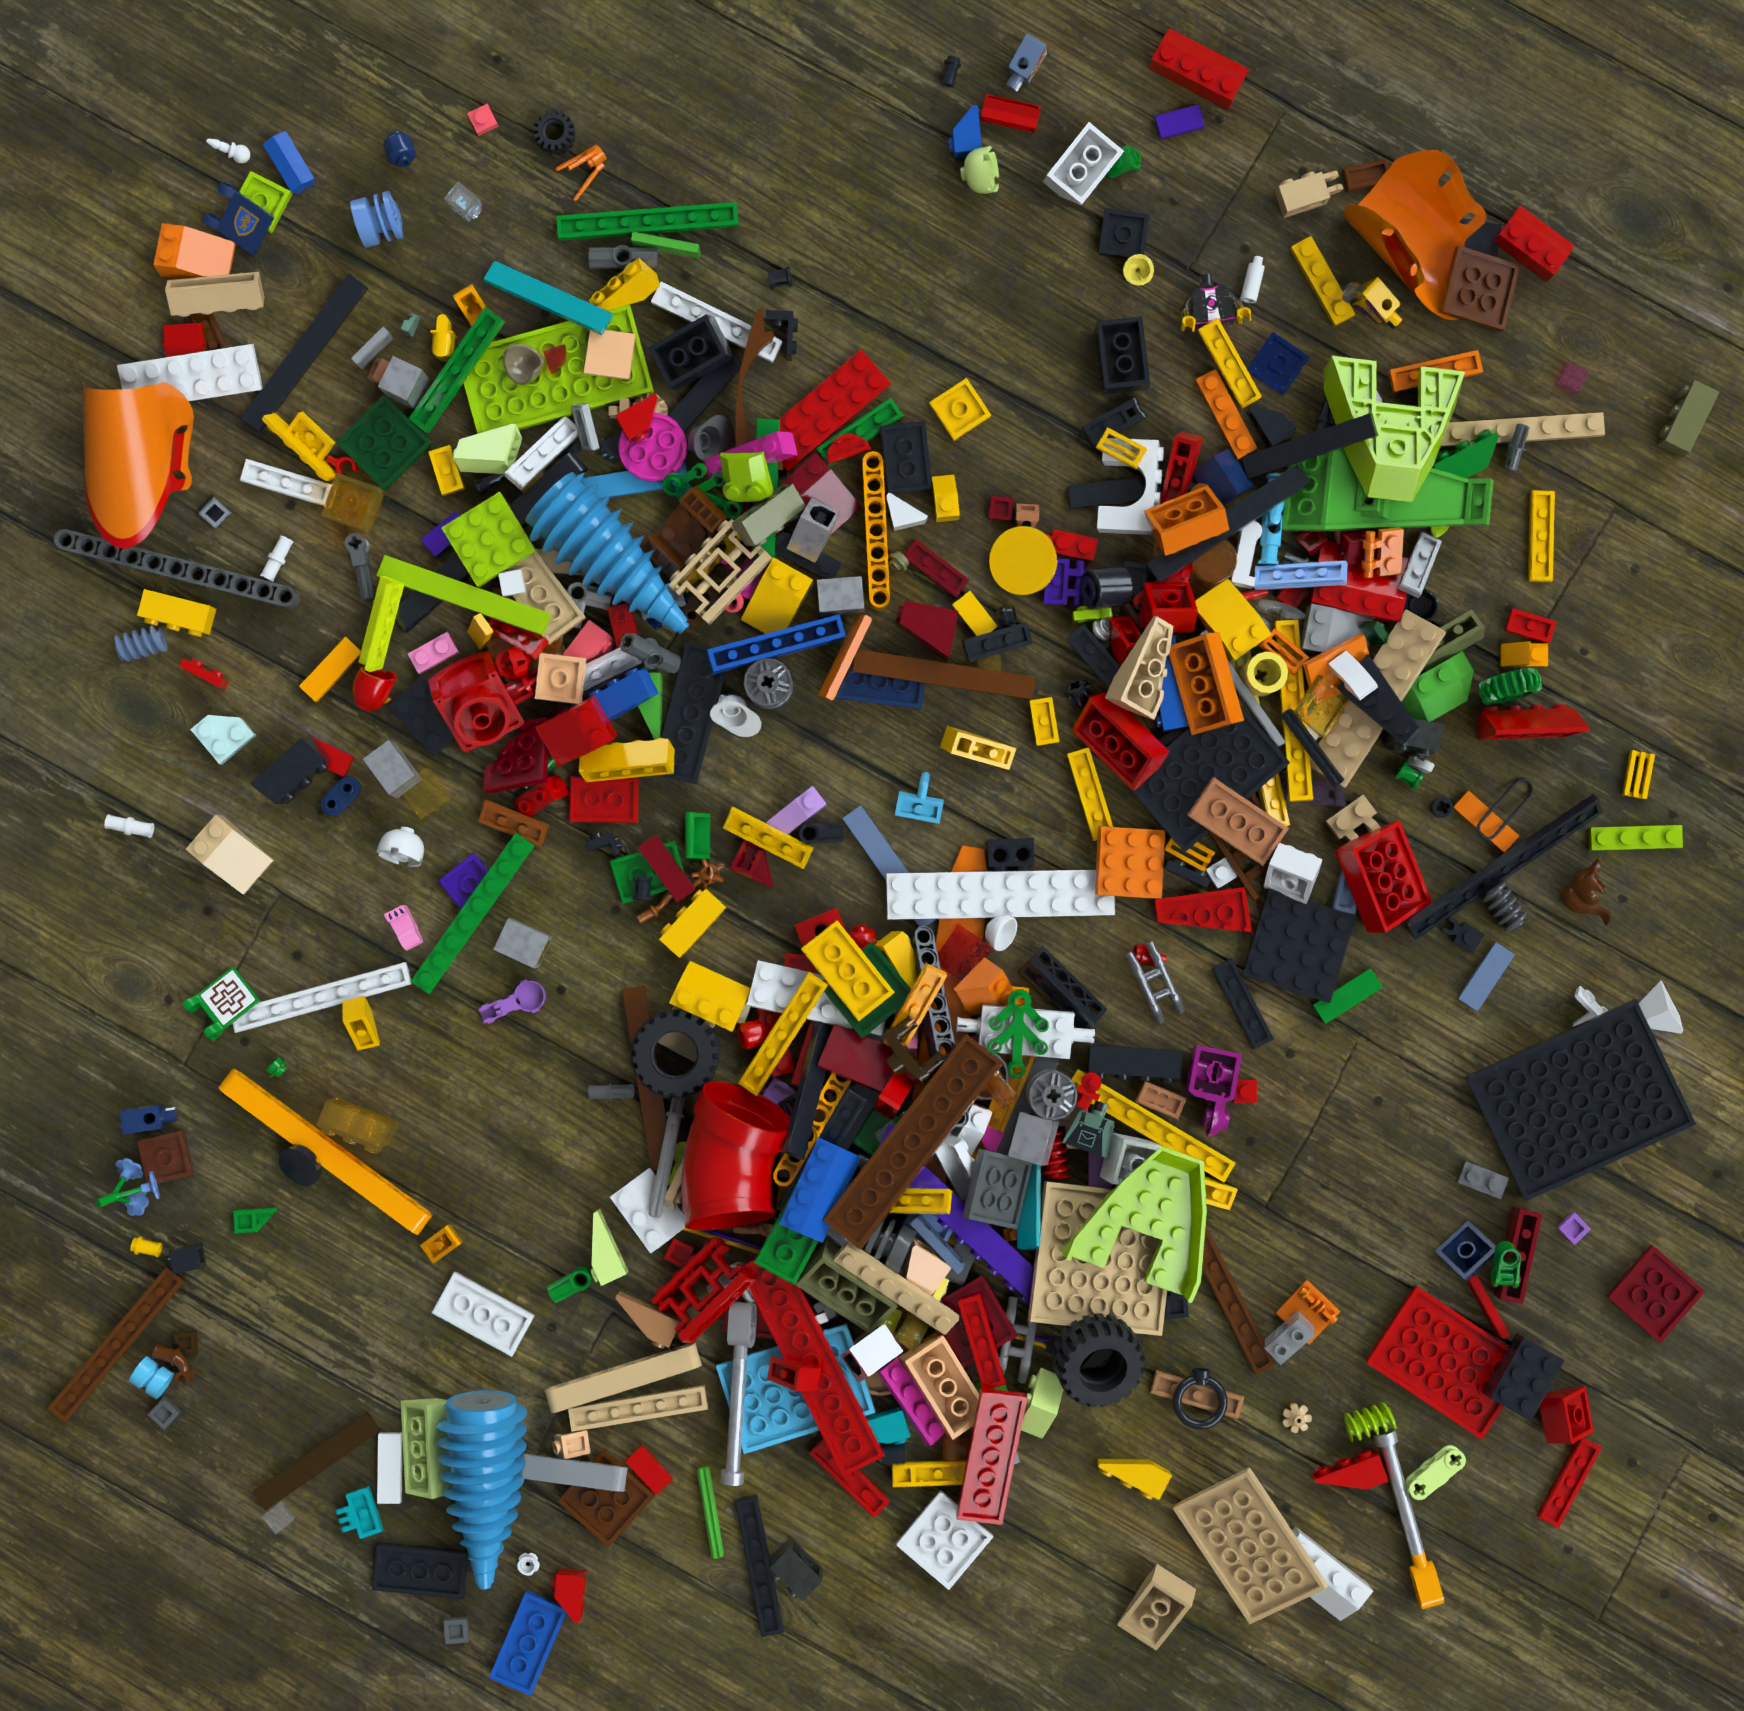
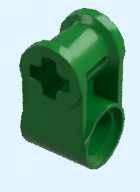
M1502 1241L1496 1245L1494 1250L1491 1284L1493 1287L1510 1285L1512 1288H1518L1521 1255L1511 1242ZM1512 1252L1510 1257L1503 1258L1505 1253Z

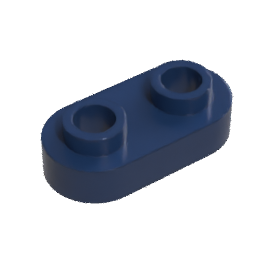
M353 777L342 778L322 798L321 808L323 812L330 816L340 815L360 795V782ZM347 784H350L352 786L350 792L345 791V786ZM334 800L336 805L331 809L329 802Z

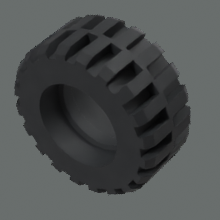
M682 1010L665 1011L653 1016L642 1024V1027L635 1034L634 1042L631 1045L632 1056L630 1057L631 1063L634 1066L633 1071L639 1077L640 1083L644 1087L649 1088L650 1092L655 1095L659 1094L664 1098L679 1099L697 1093L703 1088L704 1084L710 1082L713 1078L720 1058L719 1041L712 1027L703 1018ZM672 1032L683 1033L690 1037L697 1049V1059L693 1068L689 1072L678 1076L663 1072L657 1066L654 1058V1049L659 1039Z
M1096 1313L1094 1317L1086 1315L1078 1322L1074 1320L1070 1323L1071 1326L1069 1328L1065 1327L1062 1330V1337L1056 1339L1054 1343L1056 1348L1052 1350L1053 1368L1062 1388L1071 1399H1075L1081 1405H1084L1086 1402L1088 1407H1096V1405L1106 1407L1108 1403L1114 1402L1116 1404L1121 1402L1120 1399L1125 1396L1127 1398L1131 1394L1132 1388H1137L1140 1383L1138 1378H1142L1145 1371L1143 1368L1145 1366L1144 1352L1134 1332L1127 1326L1126 1322L1122 1319H1116L1115 1316L1110 1314L1104 1317L1103 1313ZM1106 1348L1117 1351L1113 1361L1104 1369L1095 1372L1080 1370L1083 1360L1092 1352Z

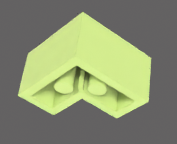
M1040 1368L1036 1376L1032 1375L1028 1384L1031 1392L1027 1393L1021 1430L1043 1439L1057 1416L1064 1389L1055 1373Z

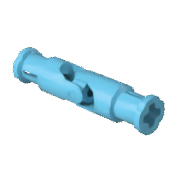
M1267 473L1268 483L1282 473ZM1285 501L1263 516L1262 535L1260 537L1262 551L1261 559L1258 561L1259 565H1279L1277 552L1278 547L1281 545V512L1283 511ZM1277 525L1276 532L1274 534L1271 533L1267 526Z

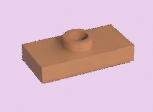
M1143 1081L1135 1102L1178 1119L1187 1098Z

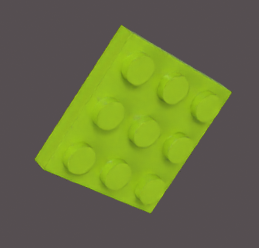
M498 492L442 527L443 532L477 587H481L497 577L498 573L505 572L537 552L501 492Z

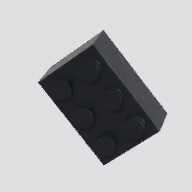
M708 314L649 347L668 388L673 390L683 388L735 358L715 317Z
M1142 316L1097 321L1094 330L1102 395L1147 390L1150 385Z
M1516 1333L1483 1393L1490 1399L1532 1421L1565 1360Z

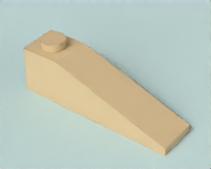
M1157 616L1152 618L1114 676L1105 699L1123 709L1153 720L1155 719L1164 697L1162 685L1163 678L1167 675L1165 663L1166 656L1170 654L1173 626Z

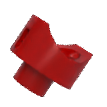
M515 646L502 651L495 659L498 673L510 679L526 675L528 666L531 663L530 657ZM508 661L509 665L505 666L504 662Z

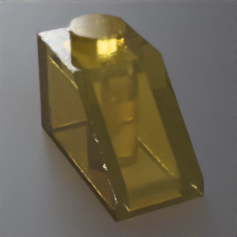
M908 1311L895 1330V1340L915 1352L929 1324Z

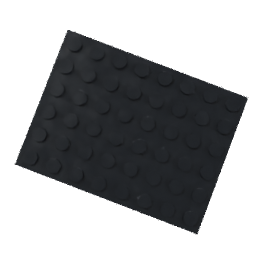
M1636 999L1465 1076L1525 1201L1696 1125Z

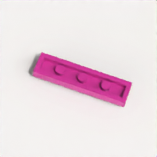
M895 1357L881 1367L877 1373L926 1445L932 1446L945 1434V1431L904 1366Z

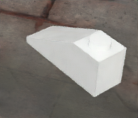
M974 1103L968 1109V1123L951 1132L953 1136L958 1139L962 1138L969 1147L967 1151L969 1156L972 1155L983 1137L992 1115V1111Z

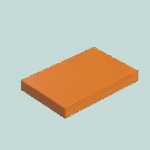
M1360 633L1303 663L1314 703L1319 704L1340 693L1337 687L1343 681L1329 669L1328 663L1345 651L1351 654L1359 663L1367 654L1369 655L1364 635Z

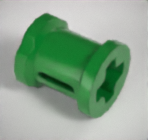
M1404 761L1396 771L1394 778L1402 780L1414 790L1425 774L1408 766V762Z

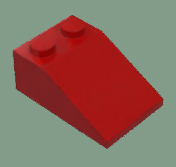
M595 695L535 727L558 767L610 743L618 735Z

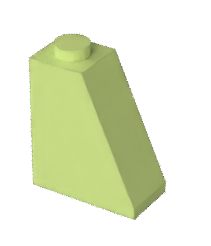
M510 424L459 439L457 448L453 451V460L456 462L460 472L505 474L516 461L522 436L517 425Z

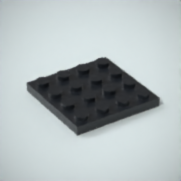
M1268 889L1241 976L1330 1003L1356 916L1310 901L1304 904L1279 891Z

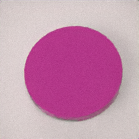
M655 413L650 433L646 434L647 438L639 443L634 441L629 443L623 431L619 439V454L625 468L633 476L648 482L663 481L669 473H677L684 464L687 455V441L679 424L664 414Z

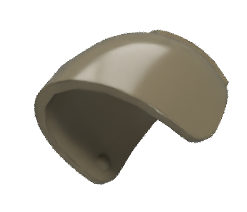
M511 345L506 349L503 357L504 368L508 377L518 385L528 384L537 378L544 363L542 355L528 345Z

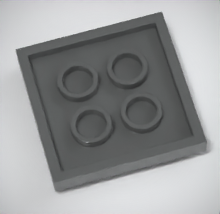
M978 1149L962 1217L1018 1229L1033 1163L1008 1155Z

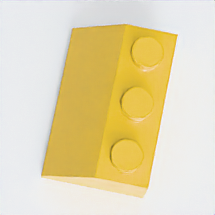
M690 961L669 1003L732 1032L746 1005L751 988Z

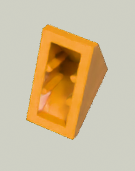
M471 284L454 294L453 297L472 327L486 306Z

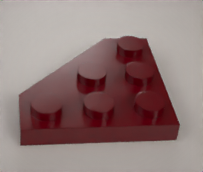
M547 717L526 721L521 726L522 731L514 740L510 739L499 752L501 756L493 765L490 763L486 767L483 782L484 792L491 794L547 783L549 751L535 728L537 725L547 721Z

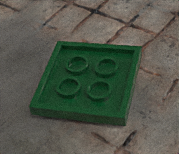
M385 395L336 441L385 492L433 445Z
M873 942L869 943L861 951L895 993L858 1022L829 985L824 991L825 995L861 1039L900 1009L911 991V988Z

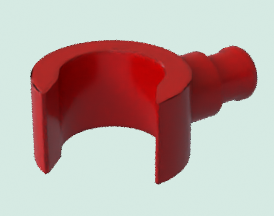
M329 455L326 459L327 462L336 467L337 473L342 478H344L342 466L348 462L352 463L354 472L358 473L357 463L349 457L338 459Z

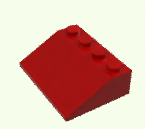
M1328 540V544L1318 551L1316 562L1344 561V555L1340 556L1339 553L1340 545H1337V542ZM1402 557L1401 574L1379 576L1376 574L1375 568L1373 569L1372 578L1364 577L1362 563L1348 565L1346 585L1311 587L1307 606L1316 604L1336 608L1374 621L1396 625L1397 622H1401L1407 594L1399 590L1398 586L1409 558Z
M1566 704L1552 705V709H1544V705L1529 706V710H1521V706H1508L1507 710L1498 711V707H1484V711L1477 713L1478 740L1571 737L1589 731V726L1576 709L1566 708Z
M1400 820L1353 839L1335 850L1367 933H1386L1432 902Z

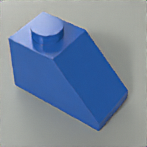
M973 105L953 129L952 138H948L949 152H954V159H964L971 151L982 147L978 105Z

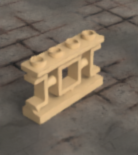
M733 519L729 522L725 520L717 528L718 533L713 539L711 537L707 538L701 545L703 549L697 555L695 553L692 554L685 562L687 566L681 572L677 570L669 579L671 583L668 586L679 596L688 588L703 602L696 612L709 625L772 561V557L761 546L756 547L750 553L736 539L739 534L731 523L734 521ZM733 530L728 539L736 547L728 555L720 548H717L711 554L710 552ZM742 553L751 561L759 555L752 565L737 579L736 577L742 570L734 561ZM719 555L734 569L720 586L704 572ZM701 562L702 564L696 571L704 580L695 589L688 581H685L679 587L678 585ZM712 586L721 593L727 587L728 590L707 612L704 611L710 605L702 596L705 591Z

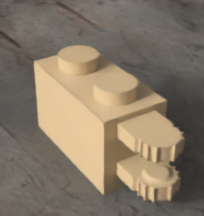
M1337 170L1322 174V172L1316 174L1309 172L1302 175L1301 179L1295 181L1287 179L1281 182L1275 194L1283 218L1326 205L1330 195L1341 192L1343 190L1341 184L1328 188L1326 182L1332 181L1339 176Z

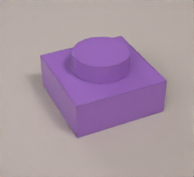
M1573 1211L1556 1227L1573 1245L1591 1230Z

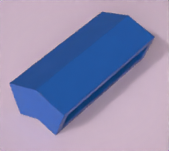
M286 131L271 137L263 144L292 193L300 194L306 188L314 185L315 178Z

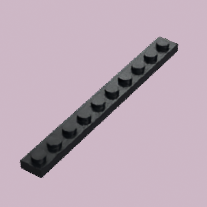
M1592 794L1582 800L1575 807L1563 813L1548 825H1545L1541 830L1523 840L1513 849L1486 865L1482 870L1449 890L1445 895L1431 902L1417 914L1412 915L1405 921L1410 935L1415 940L1601 815L1603 811L1599 799Z

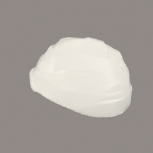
M1010 915L996 916L987 924L985 938L992 949L1002 951L1012 943L1017 932L1016 919Z

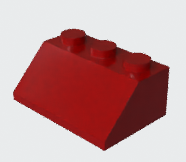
M1522 206L1517 208L1493 241L1499 248L1545 282L1555 275L1574 247L1571 242Z

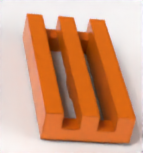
M1274 628L1271 631L1272 635L1263 640L1259 647L1265 652L1279 655L1267 643L1272 645L1296 666L1294 668L1282 658L1287 665L1288 672L1294 676L1309 657ZM1275 636L1302 660L1299 662L1274 641L1272 637Z

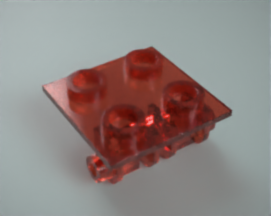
M958 924L938 953L940 967L962 981L984 957L987 958L993 947Z

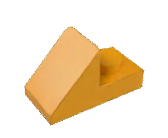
M1530 641L1500 644V667L1548 666V643H1530Z
M448 1224L422 1243L420 1247L434 1264L463 1243V1241L452 1226Z

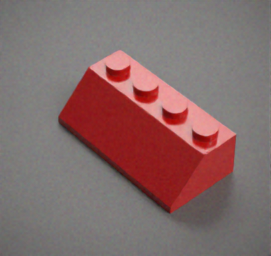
M1169 28L1161 40L1149 66V70L1226 110H1229L1249 72L1248 68Z
M1106 691L1090 697L1072 731L1134 791L1160 768L1169 750L1126 709L1105 699L1108 692Z

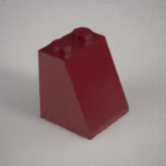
M904 600V605L898 607L896 622L900 623V629L941 659L949 661L959 611Z

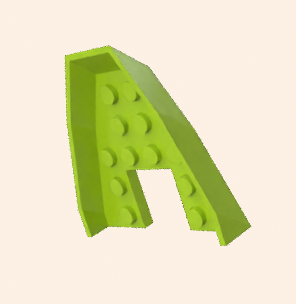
M1331 356L1324 368V392L1335 424L1337 425L1372 413L1377 428V437L1344 448L1345 454L1367 497L1413 502L1435 463L1457 403L1465 372L1421 366L1418 370V407L1376 402L1377 361Z
M1161 1146L1105 1196L1060 1250L1065 1259L1071 1261V1258L1074 1257L1104 1268L1120 1228L1124 1226L1160 1239L1143 1280L1148 1284L1183 1295L1188 1302L1192 1303L1200 1286L1207 1215L1204 1161Z

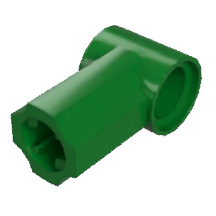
M587 1266L578 1267L568 1275L548 1284L546 1287L550 1298L556 1304L588 1288L593 1281L591 1269ZM577 1274L585 1275L587 1283H580L577 1280Z

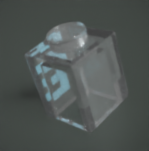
M459 181L444 197L447 205L467 222L472 218L475 219L482 210L481 207L483 205L480 199Z

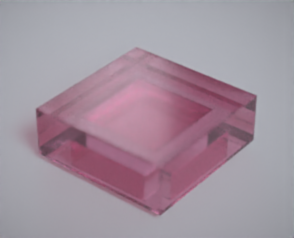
M1567 362L1556 384L1577 394L1588 371Z

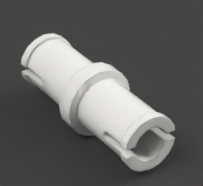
M282 535L279 536L273 552H269L267 556L269 559L260 574L262 578L274 582L278 570L286 562L284 559L293 544L292 540Z
M109 814L105 819V829L122 831L126 835H142L151 838L154 833L153 823L135 821L132 817L126 819Z

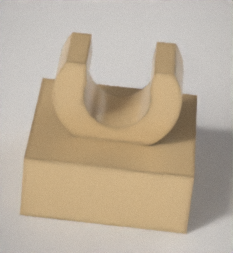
M620 399V407L609 406L610 418L616 419L615 415L631 407L630 400Z

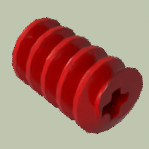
M1057 1130L1048 1165L1041 1166L1046 1168L1045 1171L1041 1172V1176H1045L1047 1179L1069 1177V1174L1062 1173L1069 1169L1068 1165L1062 1164L1068 1160L1067 1156L1061 1155L1067 1151V1147L1060 1145L1063 1144L1064 1137L1059 1136L1064 1134L1065 1130Z

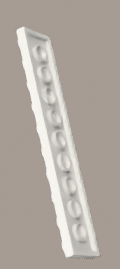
M1096 870L886 874L887 920L991 918L1002 915H1010L1012 917L1115 915V896L1095 895Z

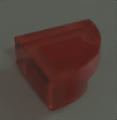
M565 344L543 351L551 374L559 371L566 361L567 348Z

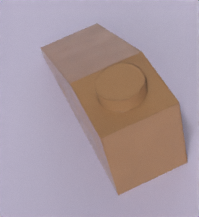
M619 1291L615 1299L645 1336L652 1340L651 1343L659 1348H664L665 1346L669 1348L676 1334L674 1328L681 1322V1319Z

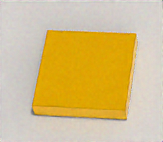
M967 378L929 402L930 407L953 442L992 416Z

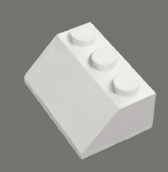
M1088 122L1047 174L1043 183L1060 197L1082 205L1124 151Z
M648 1168L610 1198L648 1251L652 1253L685 1228V1215L678 1205L674 1210L666 1207L665 1202L661 1218H654L649 1215L656 1175L651 1168Z

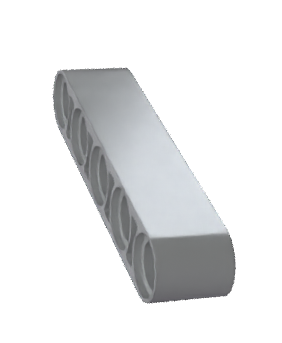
M521 1454L526 1464L519 1474L524 1479L610 1491H625L628 1467L571 1459L564 1460L534 1454Z

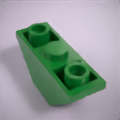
M1486 429L1479 432L1474 440L1470 442L1464 440L1455 446L1456 449L1447 452V450L1440 452L1436 457L1433 467L1464 478L1484 470L1489 465L1499 438L1498 433L1494 429L1491 431Z

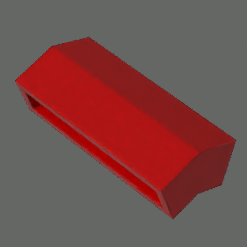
M986 94L980 121L1035 133L1041 106Z

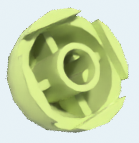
M991 146L971 151L964 161V167H961L962 180L966 181L969 188L979 194L997 192L999 184H995L994 181L995 176L999 177L995 153L989 152L992 149Z

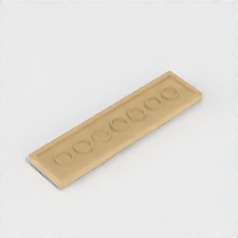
M1408 610L1404 611L1401 622H1397L1388 637L1387 643L1382 645L1373 659L1375 665L1401 702L1446 634L1443 629ZM1347 699L1319 742V746L1344 778V781L1339 784L1346 788L1383 731L1380 725L1349 699ZM1310 757V767L1324 775Z

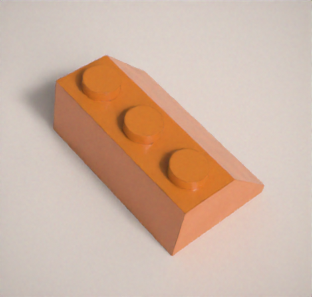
M1208 485L1144 511L1155 540L1165 556L1229 531L1225 508Z

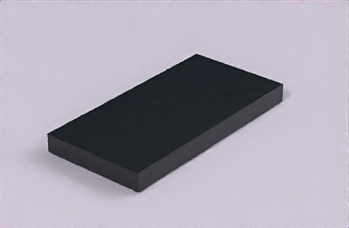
M378 1542L376 1545L372 1590L464 1599L468 1570V1551Z

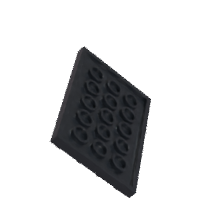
M1241 705L1240 708L1244 721L1192 735L1190 728H1188L1166 747L1169 753L1160 768L1136 790L1133 791L1125 783L1183 852L1189 850L1210 832V830L1187 816V814L1212 777L1245 799H1248L1290 763Z

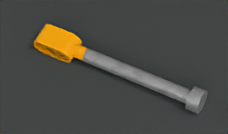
M1388 1428V1432H1385L1383 1429L1379 1430V1435H1376L1374 1432L1373 1438L1376 1447H1381L1414 1564L1409 1566V1572L1417 1601L1421 1610L1444 1604V1597L1435 1566L1432 1561H1427L1398 1459L1395 1444L1398 1442L1396 1430L1394 1428Z

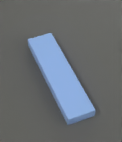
M1347 561L1255 566L1256 579L1254 588L1255 590L1346 585L1348 564Z

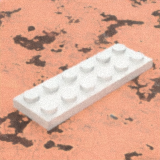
M254 344L117 365L122 389L142 388L166 382L183 393L188 401L262 390L263 388Z
M758 960L747 1006L782 1014L809 972ZM812 973L821 980H825L821 975ZM825 993L822 994L806 1019L816 1022L821 1021L832 1026L837 1024L854 1030ZM885 1021L869 1034L882 1037Z

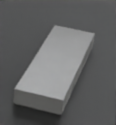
M1421 531L1398 586L1399 590L1414 597H1420L1442 543L1441 540Z

